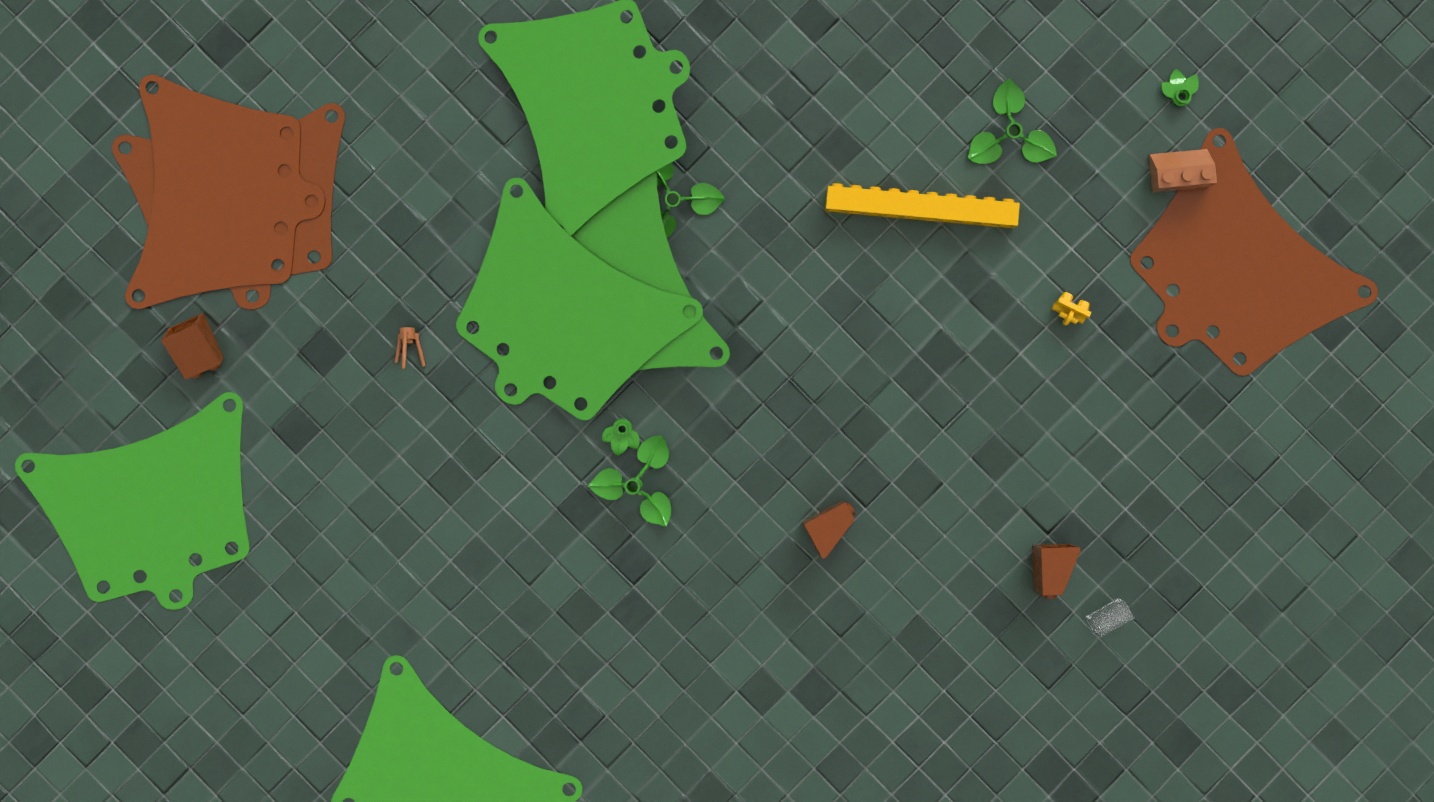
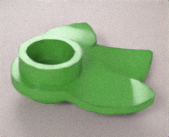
M1178 69L1171 73L1169 82L1161 83L1163 94L1171 98L1173 103L1180 107L1190 103L1192 94L1199 87L1197 75H1192L1186 79ZM1179 94L1183 95L1184 100L1179 99Z
M620 418L616 420L614 425L606 428L602 434V441L611 442V449L617 456L624 453L627 447L639 448V435L632 429V424L627 419ZM624 426L626 430L620 431L619 427Z

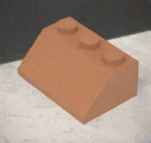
M1207 149L1149 154L1152 193L1208 188L1217 183L1215 162Z

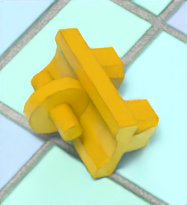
M1064 292L1051 309L1058 312V316L1064 318L1062 324L1065 326L1070 322L1083 324L1086 318L1090 317L1091 312L1088 311L1090 304L1084 300H1080L1077 305L1072 303L1073 296L1068 292Z

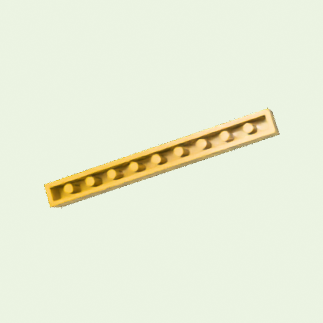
M832 183L831 186L827 187L825 212L1013 229L1018 226L1020 203L1014 202V199L995 201L994 197H984L983 200L976 199V196L966 195L965 198L957 197V194L938 196L937 192L919 194V191L908 190L905 193L895 188H890L888 191H883L880 187L862 189L860 185H851L849 188L843 187V184Z

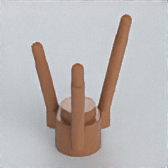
M400 328V334H398L394 362L398 363L402 346V369L406 367L407 344H413V340H415L422 367L426 366L419 341V333H415V328Z

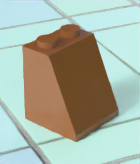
M204 313L168 328L161 339V342L185 380L191 377L196 379L207 370L214 371L218 369L224 358Z
M840 501L802 521L822 559L828 556L855 520L853 515L856 513L851 504Z
M1072 544L1032 545L1034 591L1046 599L1057 598L1056 595H1063L1080 554V547Z

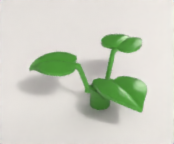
M1011 79L1002 83L993 97L994 110L998 114L1007 113L1010 124L1005 128V135L995 140V136L990 132H981L973 138L968 159L974 163L988 164L996 161L1002 154V147L998 143L1007 137L1009 139L1021 137L1026 142L1022 146V153L1030 162H1042L1057 155L1054 142L1047 133L1042 130H1033L1029 133L1027 139L1022 133V126L1012 118L1011 113H1018L1024 107L1025 96Z
M672 163L657 170V187L662 183L667 192L665 202L668 206L665 212L660 210L666 238L673 233L676 227L675 218L667 215L671 207L679 205L682 200H692L691 207L697 214L708 215L714 212L725 200L723 194L716 187L707 183L694 185L691 189L692 197H681L678 192L670 191L665 181L673 176L674 168Z
M657 435L648 438L640 445L637 458L640 462L646 463V465L636 477L629 479L626 483H622L621 473L616 469L607 468L599 472L588 486L596 495L607 500L620 498L623 495V487L628 494L634 495L638 493V495L647 497L648 499L643 500L640 505L642 517L650 523L665 527L670 521L672 512L669 498L662 492H655L650 496L641 491L643 483L640 478L649 465L652 468L658 469L663 467L669 459V449L664 437Z

